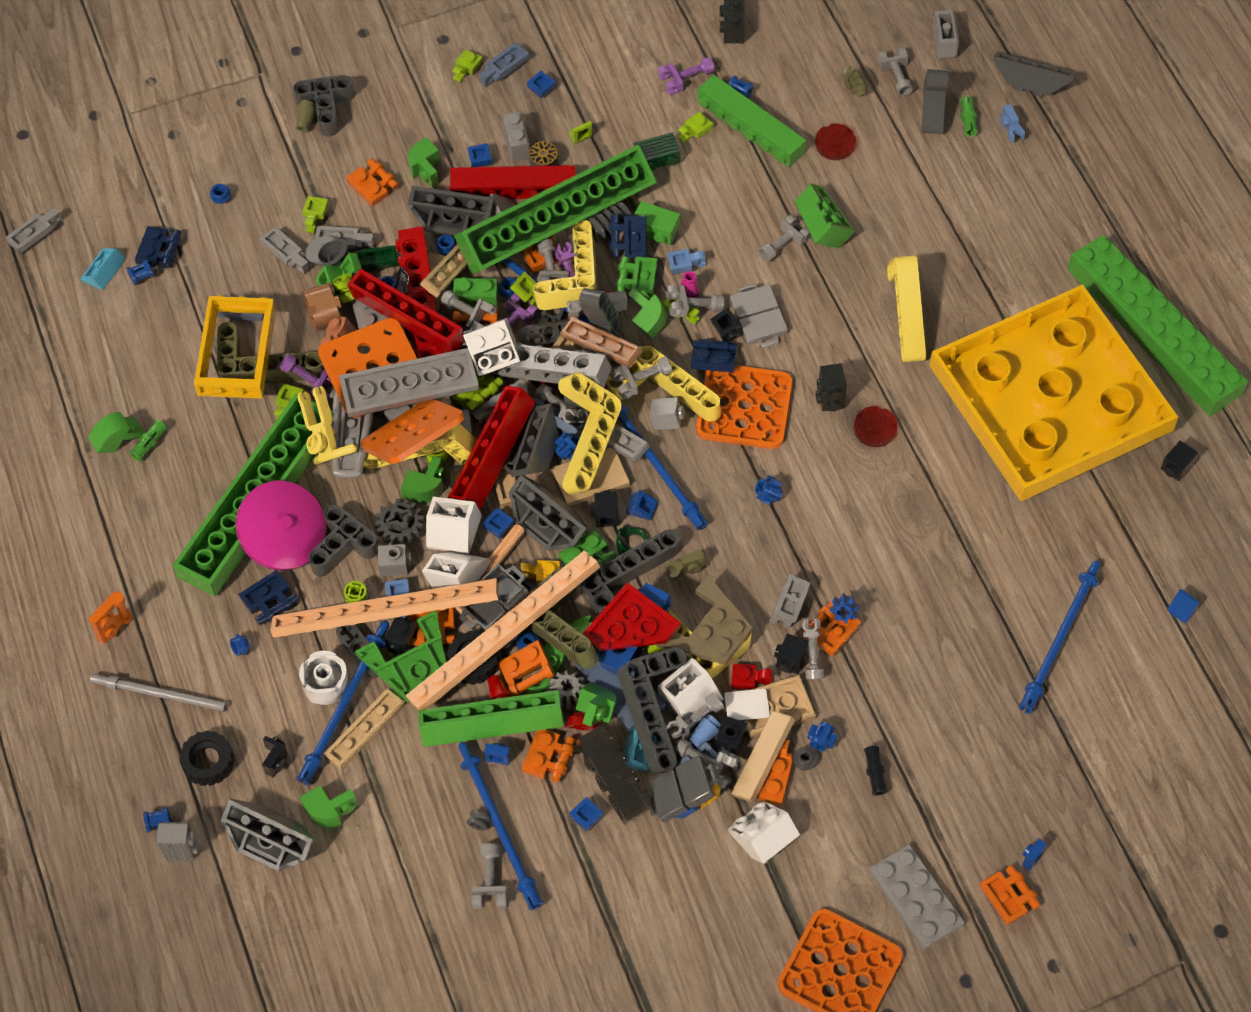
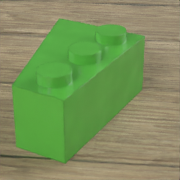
M810 184L795 200L815 244L839 249L855 232V229L823 186Z

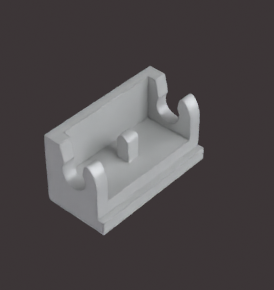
M789 574L783 583L769 622L776 624L778 621L785 622L784 628H789L792 623H795L811 583Z

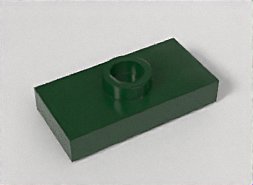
M396 245L354 251L364 271L398 267Z

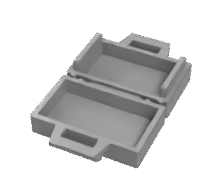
M756 284L739 288L738 294L730 296V303L737 321H739L747 345L758 342L762 349L777 345L779 343L778 336L787 334L788 328L780 308H778V303L771 286L766 285L758 288ZM774 338V340L762 343L763 340Z

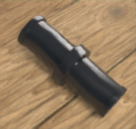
M868 746L864 748L868 767L866 774L870 777L872 795H884L887 793L883 774L885 773V767L881 764L879 746Z

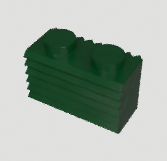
M673 132L633 143V147L639 144L651 171L664 165L672 166L680 162V148Z

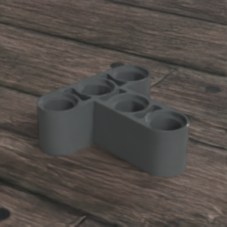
M927 70L923 89L924 103L921 133H943L948 70Z
M337 75L296 82L293 90L297 105L302 100L314 102L316 104L321 134L326 137L337 134L338 122L335 103L348 102L353 99L354 89L351 78L347 75Z
M331 505L325 509L324 517L327 529L331 533L309 554V562L314 575L326 576L352 550L366 559L377 556L378 541L373 531L338 505ZM351 530H355L354 533H347ZM366 543H372L370 546H364ZM336 545H339V546H340L339 548H336V549H333V548H332L333 546H336ZM318 561H324L322 564H316Z

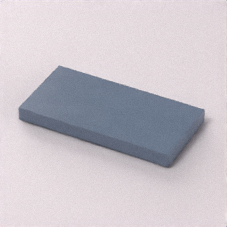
M596 649V652L599 656L600 650ZM617 649L616 651L618 653H623L621 649ZM599 660L595 666L584 669L575 663L576 670L587 683H595L615 694L617 700L613 711L614 716L628 733L634 730L635 726L618 676L603 669ZM633 669L630 672L632 676L635 675ZM653 688L660 711L667 708V704ZM637 690V696L642 699L641 692ZM644 712L645 719L649 720V715Z

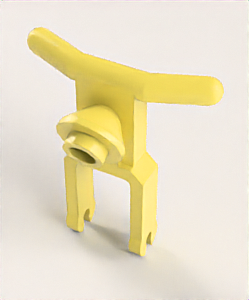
M322 386L313 389V396L315 397L321 418V423L318 424L309 393H299L297 398L306 428L313 433L307 439L306 446L310 454H319L312 458V463L318 465L356 452L357 447L354 444L336 449L337 444L334 437L336 430H332L331 424L333 419L325 389Z

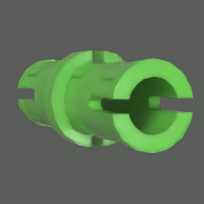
M967 96L960 100L962 107L961 120L964 123V134L969 137V131L971 137L978 133L976 127L977 113L974 111V99L969 96V102Z
M156 420L147 433H143L140 436L141 440L129 452L131 457L140 462L145 454L157 445L156 441L168 429L162 421Z

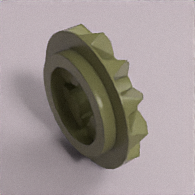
M851 66L845 67L842 70V78L845 80L848 89L858 97L865 94L866 85L862 75Z

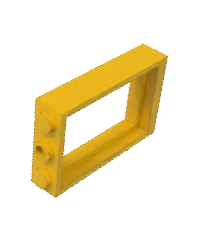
M223 295L208 297L194 380L197 396L263 399L276 316L273 299L266 297L247 298L245 296L226 297ZM218 312L264 314L254 379L207 377Z

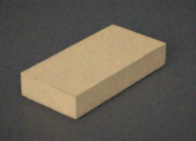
M503 467L494 483L500 508L512 505L508 492L517 481L516 477H512Z

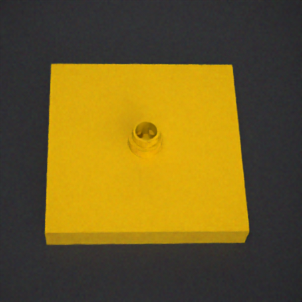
M1083 284L936 349L931 353L930 368L1020 502L1174 431L1178 420V415Z

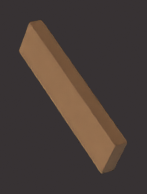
M571 317L560 332L562 338L595 353L606 355L607 358L629 368L632 367L642 353L641 347L574 317Z

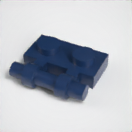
M611 214V222H609V230H611V241H609L611 257H620V250H625V257L628 258L647 257V215L626 214L624 216V223L619 222V214ZM619 231H624L625 242L619 241Z
M147 226L135 257L136 264L139 265L146 259L150 267L156 268L158 262L162 261L161 266L169 268L170 264L175 260V251L180 246L182 232L174 230L173 234L168 236V229ZM164 246H168L167 250L162 252Z
M702 339V341L694 340L690 369L734 373L736 353L734 352L737 350V344L728 343L729 341L722 340V342H712L709 339Z
M277 570L238 594L251 614L258 610L262 612V614L255 618L259 625L266 621L271 622L272 617L284 610L288 611L292 608L293 604L299 601L294 593L289 597L284 595L290 590V587ZM278 599L279 603L269 609L267 604Z

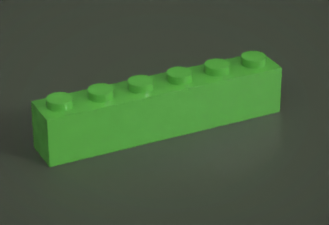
M712 75L697 89V102L703 108H707L717 118L728 123L732 129L738 130L749 141L759 145L763 151L773 155L778 162L791 167L806 153V139L717 76Z
M559 690L418 710L419 730L423 747L564 727Z

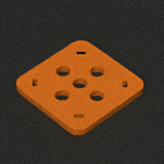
M393 318L381 320L325 342L318 350L319 359L347 415L339 375L348 374L351 371L367 370V366L371 363H375L379 367L390 365L392 363H389L387 358L391 355L399 358V361L396 363L417 359L400 323ZM384 330L392 332L391 336L384 334ZM361 346H368L370 351L367 354H361L358 352V349ZM334 350L337 353L336 357H332Z
M735 365L734 373L706 370L704 385L717 394L720 399H726L729 404L721 406V416L716 421H706L698 415L696 424L697 435L701 439L768 449L780 447L784 440L792 389V377L783 371ZM745 383H749L753 385L754 388L750 391L743 390L741 386ZM741 402H748L750 407L748 409H741L738 405ZM762 405H770L772 410L770 412H763L760 407ZM743 420L747 422V426L739 428L735 423ZM712 424L714 426L713 431L708 425ZM769 432L773 434L766 438V434H768Z
M435 399L423 401L362 439L360 446L364 452L390 464H395L406 459L460 424L465 419L462 410Z
M820 909L813 914L778 980V990L783 996L813 1012H876L901 964L902 951L896 944L827 909ZM824 927H830L829 929L822 930ZM847 944H855L858 952L855 955H849L845 952L844 947ZM815 953H821L825 957V961L817 965L812 962L811 956ZM883 954H884L885 959H886V961H884V962H883L882 957H881V955H883ZM838 964L844 965L847 973L844 976L836 975L833 971L834 966ZM859 976H865L870 984L865 988H861L856 984L855 979ZM798 979L799 986L795 988L793 980ZM826 985L833 986L836 994L833 997H826L822 993V988Z

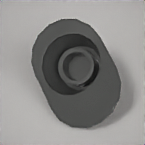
M332 236L318 237L308 245L306 258L308 261L321 266H340L349 253L348 243L344 239Z

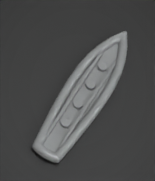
M335 392L332 406L334 415L331 426L332 430H336V434H334L337 444L336 449L354 444L357 450L352 454L332 459V474L340 478L360 477L367 453L362 450L360 442L371 433L374 412L357 418L348 417Z

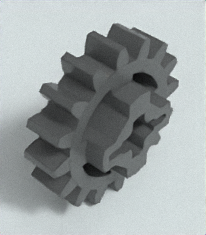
M396 499L395 504L388 501L387 508L380 507L381 513H376L377 521H375L378 535L383 536L384 542L390 539L391 544L395 545L396 542L404 544V541L407 540L411 544L412 537H420L418 531L424 530L423 523L425 522L421 508L417 509L415 502L409 505L408 499H405L403 503Z

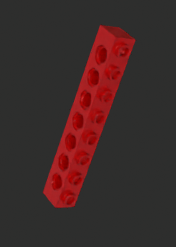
M423 226L398 230L399 239L395 240L397 252H401V256L398 257L399 267L401 266L409 276L407 292L405 294L438 313L435 297L420 285L431 272ZM410 331L411 341L415 340L416 342L412 349L418 359L445 353L430 342H423L425 341L423 338Z

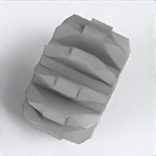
M566 669L565 675L562 676L557 672L556 679L550 680L551 687L548 688V691L559 690L561 706L566 705L567 710H570L571 705L577 706L581 688L585 686V679L583 677L578 678L576 671L569 675V671Z

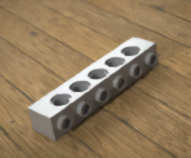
M517 343L520 362L492 371L489 374L559 384L561 378L573 373H581L604 388L612 367L606 355L601 353L593 354L579 350L569 351L561 348L553 349L540 345L529 346Z

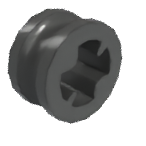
M471 810L469 814L471 818L467 819V825L476 830L486 831L488 828L486 823L490 822V816L478 810Z

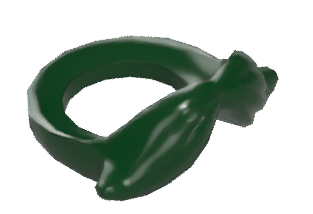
M625 524L618 530L616 538L618 554L621 555L630 550L620 540L621 536L639 535L646 541L648 540L647 534L642 529L630 528Z

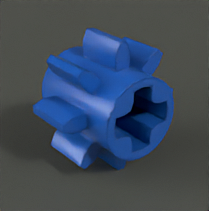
M564 432L555 441V444H557L555 452L561 459L566 460L569 458L571 460L580 438L573 433L567 435Z
M769 475L766 480L760 479L755 485V493L758 494L756 498L767 505H770L771 501H778L783 493V489L780 486L781 482Z
M843 593L839 599L834 597L832 601L834 605L831 606L830 612L835 613L836 621L842 620L846 624L850 618L856 619V611L859 610L860 604H855L854 595L850 597Z
M820 722L818 726L812 724L807 737L810 739L809 744L818 751H825L827 747L833 749L838 736L834 734L835 728L826 722Z

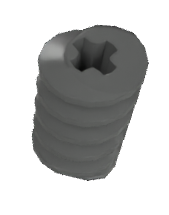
M617 202L615 206H609L608 210L603 209L601 214L596 213L594 218H587V221L591 223L596 242H599L598 236L606 239L605 232L611 236V230H609L611 214H619V222L624 223V216L626 214L632 215L624 203Z

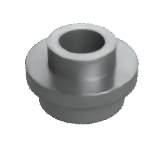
M800 748L793 755L794 765L802 771L811 770L816 765L817 756L810 748ZM808 756L809 760L803 761L801 757Z

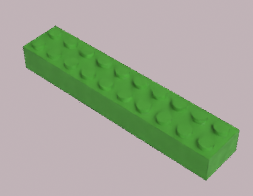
M638 144L453 236L472 274L657 182Z
M1104 234L1071 254L1067 270L1084 285L1089 293L1209 417L1243 395L1248 380Z
M295 394L173 563L172 566L178 579L215 597L246 554L240 545L236 533V515L243 499L257 486L267 482L288 481L296 483L312 458L316 455L310 454L306 446L307 439L313 433L306 428L297 398L298 394ZM311 401L317 424L321 423L317 404Z

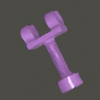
M706 57L701 59V64L698 66L696 65L677 72L673 63L663 65L658 69V75L661 80H666L672 76L673 80L666 83V90L670 95H673L678 91H684L681 79L701 72L707 75L713 73L715 68L711 58Z
M565 243L567 248L563 247L564 252L561 251V247L558 245L555 252L558 267L564 266L565 271L569 273L568 277H575V271L572 266L574 253H571L572 247L570 243Z
M515 293L506 301L507 310L511 312L507 317L510 326L518 318L529 325L532 320L538 317L540 313L538 312L539 308L532 304L525 311L520 307L524 301Z
M290 354L285 356L279 366L284 372L293 371L307 382L313 384L309 395L314 400L313 389L315 387L322 386L324 383L333 388L325 370L317 378L297 365L295 362L296 358Z

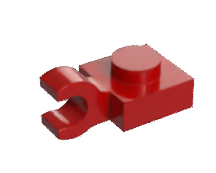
M733 664L731 689L752 690L755 689V684L768 685L772 683L771 669L756 671V665Z
M574 713V715L565 718V728L593 731L597 734L607 733L606 729L600 728V721L592 727L583 724L585 713Z

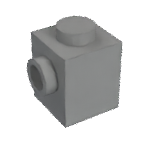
M678 397L652 399L649 416L654 430L680 428L681 419H684L685 412L684 407L680 406Z
M405 544L378 546V567L381 577L408 575L407 566H411L412 562L411 552H406Z

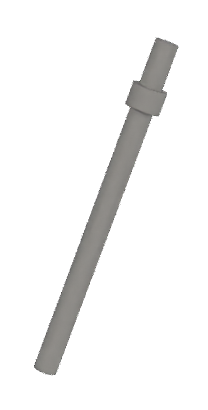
M94 673L90 676L91 683L105 685L108 689L118 690L119 688L223 712L226 709V702L121 680L119 676L109 675L108 677Z

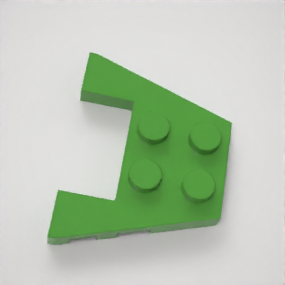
M436 610L416 621L427 642L396 658L385 662L375 642L355 651L356 656L407 703L410 702L406 695L446 663Z

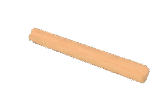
M515 524L489 557L491 562L479 581L496 565H501L525 534V529L522 526ZM460 606L453 607L455 612L460 615L462 614L463 610Z

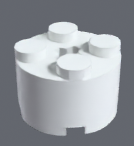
M318 651L311 654L300 667V680L304 693L310 702L329 705L341 700L349 684V676L345 662L331 651Z

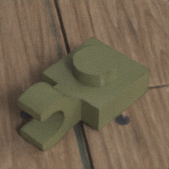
M702 550L681 556L679 561L666 563L665 571L675 570V573L669 574V580L676 581L681 573L683 575L688 573L694 574L703 569L705 557Z

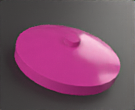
M271 481L257 486L243 499L236 515V533L243 550L253 561L271 570L288 571L299 568L309 562L311 551L325 539L326 521L319 502L305 488L288 481Z

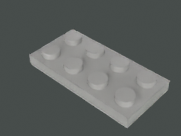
M909 844L869 868L868 872L923 951L964 927L965 922Z

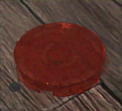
M833 123L827 127L823 126L816 133V150L821 156L829 160L845 159L855 150L856 137L853 131L843 124Z
M870 406L858 412L854 420L853 430L856 438L861 443L869 447H882L893 441L897 433L898 423L890 410L886 408L884 410L879 408V406Z

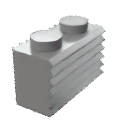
M936 11L934 13L932 29L937 57H956L959 38L954 11Z
M522 112L503 114V132L510 161L529 159L530 144Z
M159 822L156 842L164 859L167 862L169 860L171 862L174 860L176 862L179 860L181 862L184 860L192 862L194 854H198L199 840L195 839V831L191 830L188 823Z

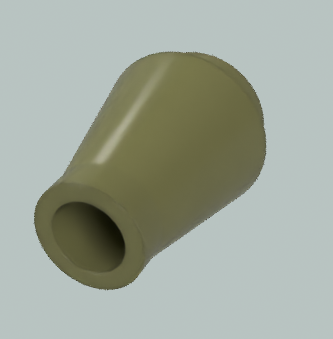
M302 100L297 105L296 129L298 131L308 132L309 126L317 112L314 102Z

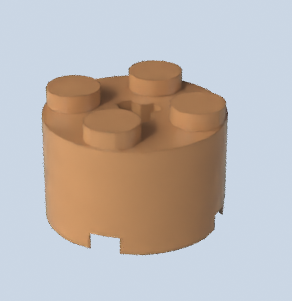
M331 282L302 292L303 302L308 310V317L314 331L327 329L328 323L332 319L343 317L342 312L338 311L341 308V303L338 296H333L335 292Z

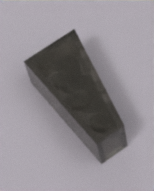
M601 725L578 738L574 749L577 755L583 754L585 767L588 771L596 773L597 785L604 793L608 791L610 794L607 796L609 803L623 824L626 825L648 812L652 807L650 805L652 800L647 791H642L638 785L640 780L633 769L630 771L626 765L627 758L621 749L617 750L614 745L615 738L609 729L605 730L604 726Z

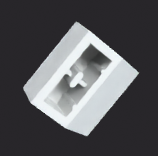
M507 318L469 331L463 335L479 376L520 362L516 341Z
M433 497L426 516L427 549L470 554L482 517L476 503Z
M438 553L432 555L422 573L433 589L477 582L491 561L488 558L463 553Z
M693 658L689 659L658 686V694L666 702L667 708L676 717L680 716L684 721L705 705V698L712 692L716 694L721 702L724 701L709 673Z
M765 801L756 804L749 813L735 820L734 824L727 829L750 857L762 864L800 835L788 812Z

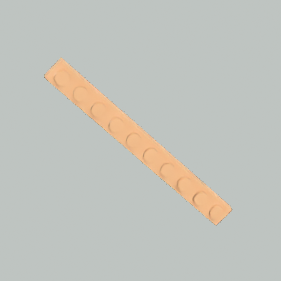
M583 551L409 692L406 695L409 702L417 710H425L598 570L600 568L598 562L587 552Z
M497 578L275 615L272 617L271 633L273 638L363 622L393 617L398 618L405 615L421 614L483 602L487 603L498 600L499 584Z

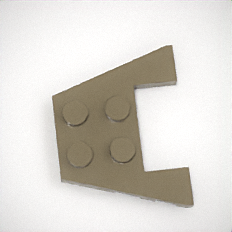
M707 575L695 590V595L713 605L688 638L676 632L666 644H657L656 646L663 649L664 647H680L686 653L697 655V658L726 665L752 632V626Z

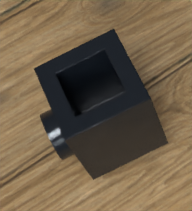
M729 307L710 319L722 340L732 341L739 336L738 332L741 331L740 324Z
M1180 440L1164 457L1160 469L1167 476L1180 481L1194 465L1198 452Z
M601 491L600 493H594L595 502H590L591 515L596 517V527L619 526L617 492Z
M787 633L783 644H778L774 653V657L777 658L776 667H779L780 670L786 673L798 674L807 654L809 641Z
M725 715L715 739V749L718 752L726 750L738 756L747 734V723Z

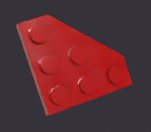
M627 582L583 632V635L597 649L606 651L666 644L682 625Z

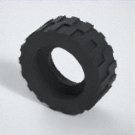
M467 631V633H461L457 638L455 637L448 647V661L482 633L480 631ZM498 651L466 676L462 683H470V685L481 684L494 675L499 666Z
M215 731L197 732L194 736L191 735L183 743V747L180 749L179 760L186 777L191 779L193 783L200 784V786H212L215 783L222 782L224 778L229 776V772L233 769L234 754L228 740L226 741L223 735H219ZM204 748L216 750L219 756L217 763L208 769L200 768L195 762L197 753Z

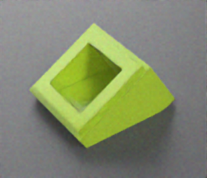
M591 121L568 132L574 144L592 137Z

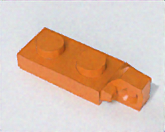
M785 739L760 789L759 801L782 806L793 761V754L788 753L790 740Z

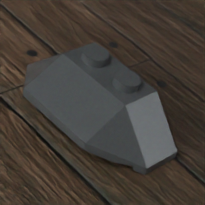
M998 51L993 59L1008 85L1018 91H1024V89L1032 91L1037 96L1053 93L1072 82L1076 75L1075 71Z
M412 186L408 200V207L420 225L423 226L425 232L450 236L490 218L494 204V198L419 186Z
M552 404L533 407L503 465V468L512 477L548 471L556 447L555 441L559 438Z
M520 475L508 492L515 523L522 526L525 532L547 551L575 547L588 529L581 515L549 489L525 475Z
M230 798L221 818V823L226 828L228 836L237 852L278 872L306 861L315 839L303 824L260 804Z

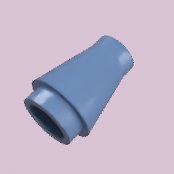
M708 714L701 719L688 741L692 742V746L698 749L705 742L717 736L721 724Z

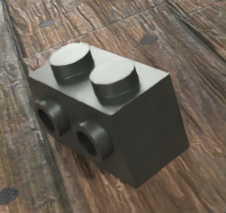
M724 0V5H720V17H723V20H720V33H724V44H744V0Z
M842 363L820 366L817 391H815L817 404L821 403L822 411L834 412L843 409L847 383Z

